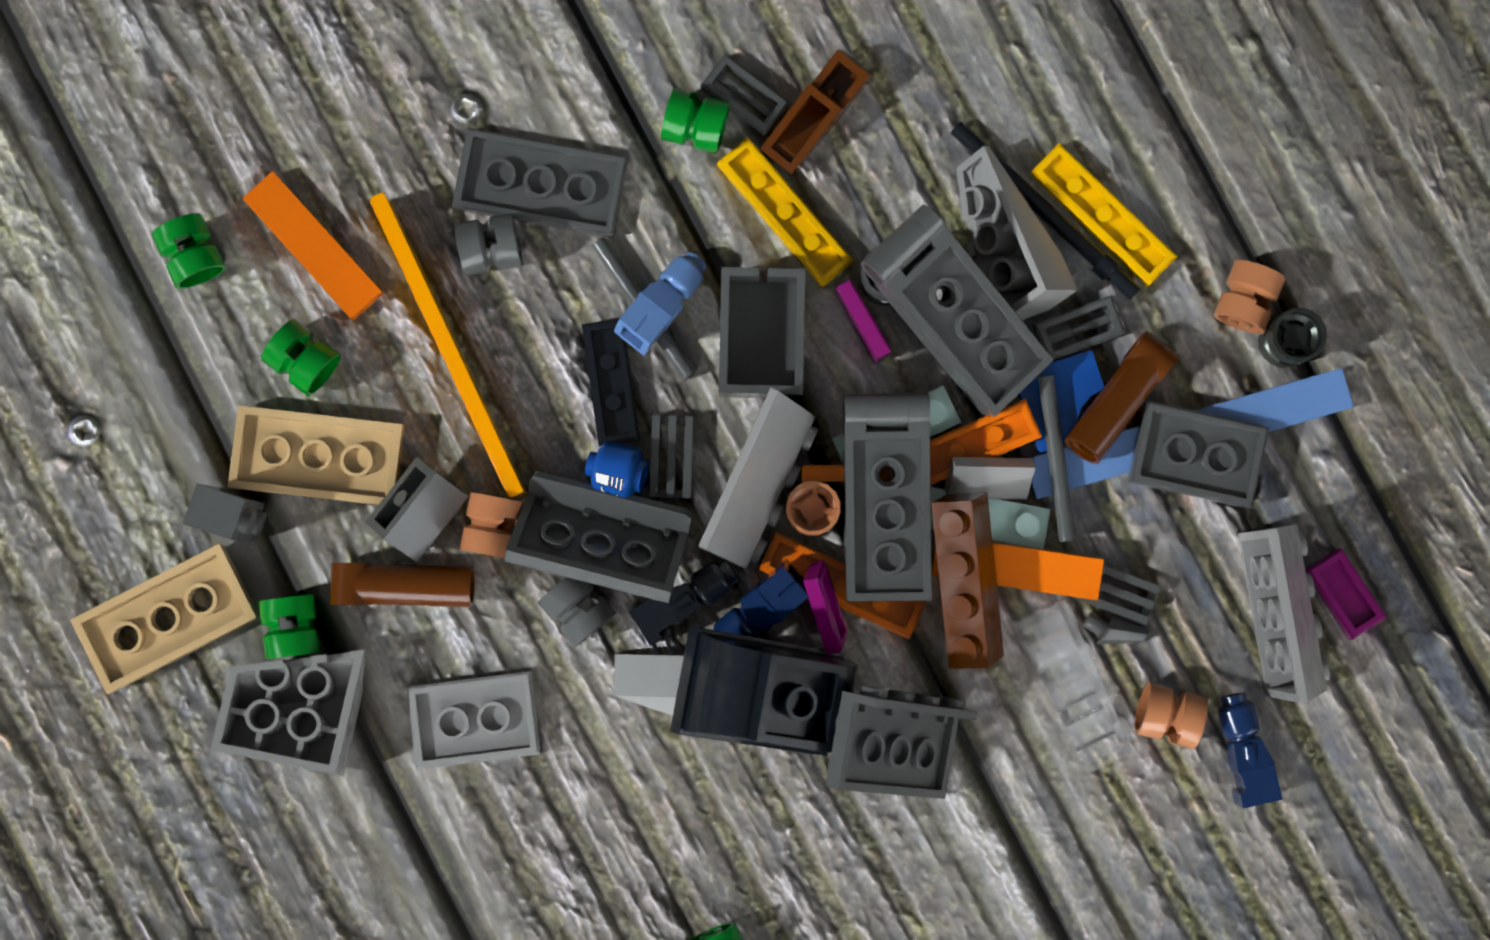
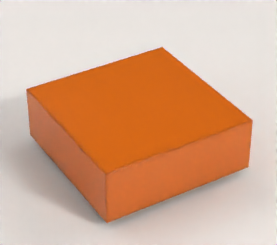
M804 465L801 468V484L806 481L842 484L844 482V467L842 465Z

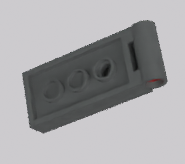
M921 205L861 262L862 268L875 282L874 285L982 415L996 417L1053 361L1048 352L947 229L942 219L930 207ZM939 287L942 289L943 292L942 298L940 300H938L936 296V292Z
M844 394L845 600L847 602L931 601L929 394ZM883 466H889L893 470V478L888 482L882 481L879 477V470Z

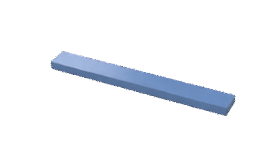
M1340 368L1194 411L1269 427V432L1354 408L1343 370ZM1139 427L1122 431L1099 464L1089 463L1077 456L1069 447L1064 448L1069 490L1129 473ZM1048 453L1032 457L1036 467L1031 483L1035 500L1053 495Z

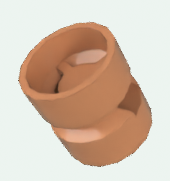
M1235 260L1226 281L1230 290L1221 294L1213 316L1230 327L1249 333L1264 334L1273 313L1269 303L1278 300L1286 278L1278 271L1259 263Z
M806 481L796 486L789 494L785 505V516L790 527L797 533L807 537L819 536L828 532L837 523L840 515V500L836 492L829 485L819 481Z
M470 492L466 515L471 519V524L463 527L459 550L505 558L506 548L512 535V528L516 525L524 502Z
M1147 682L1138 701L1134 720L1135 734L1157 740L1166 735L1169 743L1195 749L1204 731L1208 713L1207 697L1185 691L1180 692L1176 696L1174 695L1173 688Z

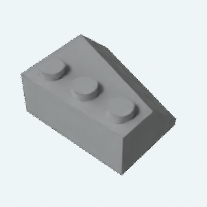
M366 650L230 666L210 750L344 777L363 694Z

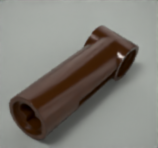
M1145 330L1121 360V365L1065 438V443L1070 450L1089 463L1099 464L1154 387L1162 381L1179 358V354Z
M331 563L330 604L473 606L475 594V572L473 566Z

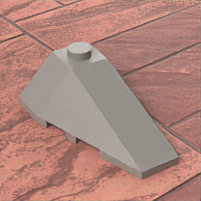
M989 146L981 147L956 167L962 215L969 221L971 242L966 243L968 255L974 257L976 265L1018 317L1024 320L1046 312L1076 292L1077 288L1061 252Z

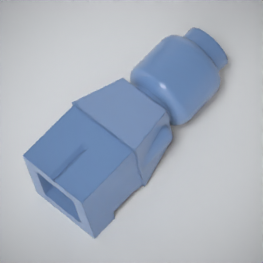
M687 252L684 257L678 256L673 259L661 273L660 279L655 283H650L646 289L639 293V296L619 318L613 332L645 356L657 339L668 329L672 321L682 311L683 305L681 301L690 298L703 282V271L706 269L703 260L691 252Z

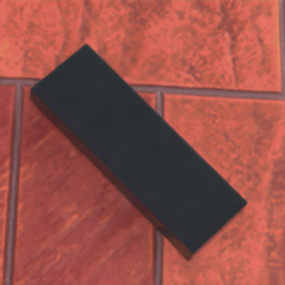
M619 319L582 324L599 447L606 441L620 444L640 441L627 343L613 332Z

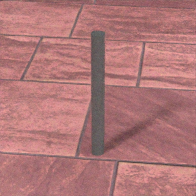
M602 237L594 242L591 247L630 304H632L639 296L641 289L606 238ZM668 329L665 330L657 339V343L683 381H685L697 371Z
M1054 375L1038 377L1059 542L1074 541L1076 536Z

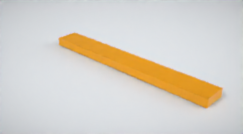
M381 192L370 198L373 210L507 496L512 499H518L528 492L390 198L384 192Z

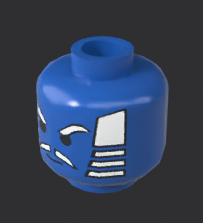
M611 441L604 442L597 452L591 451L585 466V475L591 477V485L594 489L625 498L634 495L636 492L641 493L643 491L649 472V461L644 460L643 453L639 448Z

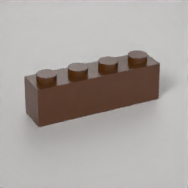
M987 492L946 494L933 501L931 506L949 669L990 668L1004 656L988 494Z

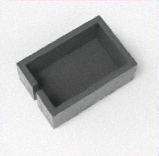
M722 267L719 397L766 398L771 387L790 399H802L806 269L768 268L767 283H759V268Z

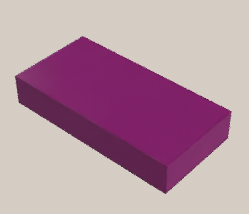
M848 280L837 286L835 295L875 364L888 357L891 348L853 282Z
M1336 548L1305 568L1306 573H1310L1313 578L1315 590L1348 640H1354L1387 618L1342 548Z
M824 560L812 562L809 564L803 580L827 655L841 653L848 630L831 576Z

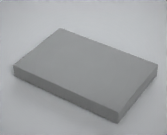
M532 671L406 687L416 770L541 754Z

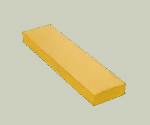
M749 137L745 138L717 162V167L822 289L854 262L851 256Z
M1060 143L1030 172L1029 175L1144 286L1148 287L1178 257Z

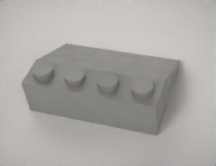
M770 387L698 545L701 549L745 569L749 562L758 564L767 544L766 541L760 539L766 524L775 527L785 505L777 501L784 486L792 489L800 472L801 466L795 464L796 458L801 448L809 452L819 430L811 426L815 419L813 414L778 390Z
M1297 524L1237 533L1266 696L1297 703L1309 702L1327 691L1325 680L1329 679L1330 671L1326 657L1320 655L1318 639L1322 638V626L1319 616L1313 614L1310 598L1315 595V587L1311 574L1305 571L1303 556L1307 555L1306 538L1303 532H1298Z

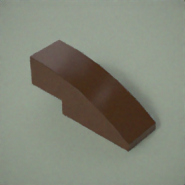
M837 49L813 83L808 84L760 149L790 174H794L843 116L874 74L844 50Z

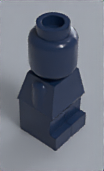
M786 559L740 599V608H733L714 624V630L757 637L759 631L769 630L773 625L783 621L787 615L808 599L803 582L804 578Z
M1245 692L1220 697L1222 706L1218 708V716L1223 736L1230 739L1227 741L1229 769L1234 774L1237 785L1236 789H1231L1234 804L1242 808H1248L1283 800L1275 770V762L1261 738L1255 736L1259 732L1260 726L1254 703L1247 700Z

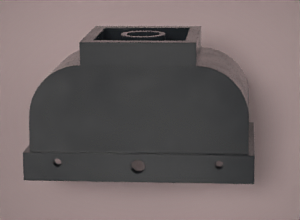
M689 626L670 732L691 737L828 756V752H832L836 718L839 713L842 691L854 692L858 664L846 659V653L843 652L827 655L826 650L821 648Z

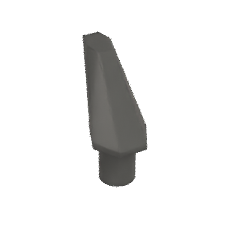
M1092 612L1087 615L1082 624L1083 627L1099 636L1097 644L1142 643L1151 631L1116 619L1113 616L1108 621H1105Z

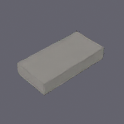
M952 457L944 490L946 494L987 492L988 499L1027 500L1036 467L1032 458Z

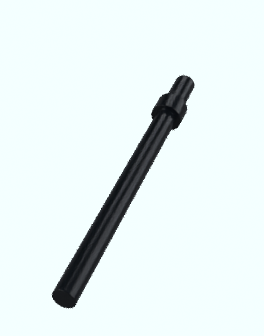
M962 121L950 133L972 154L981 147L988 146ZM993 151L1030 208L1093 266L1091 270L1102 281L1107 279L1123 295L1131 300L1142 288L1118 267L1120 262L1109 252L1105 255Z

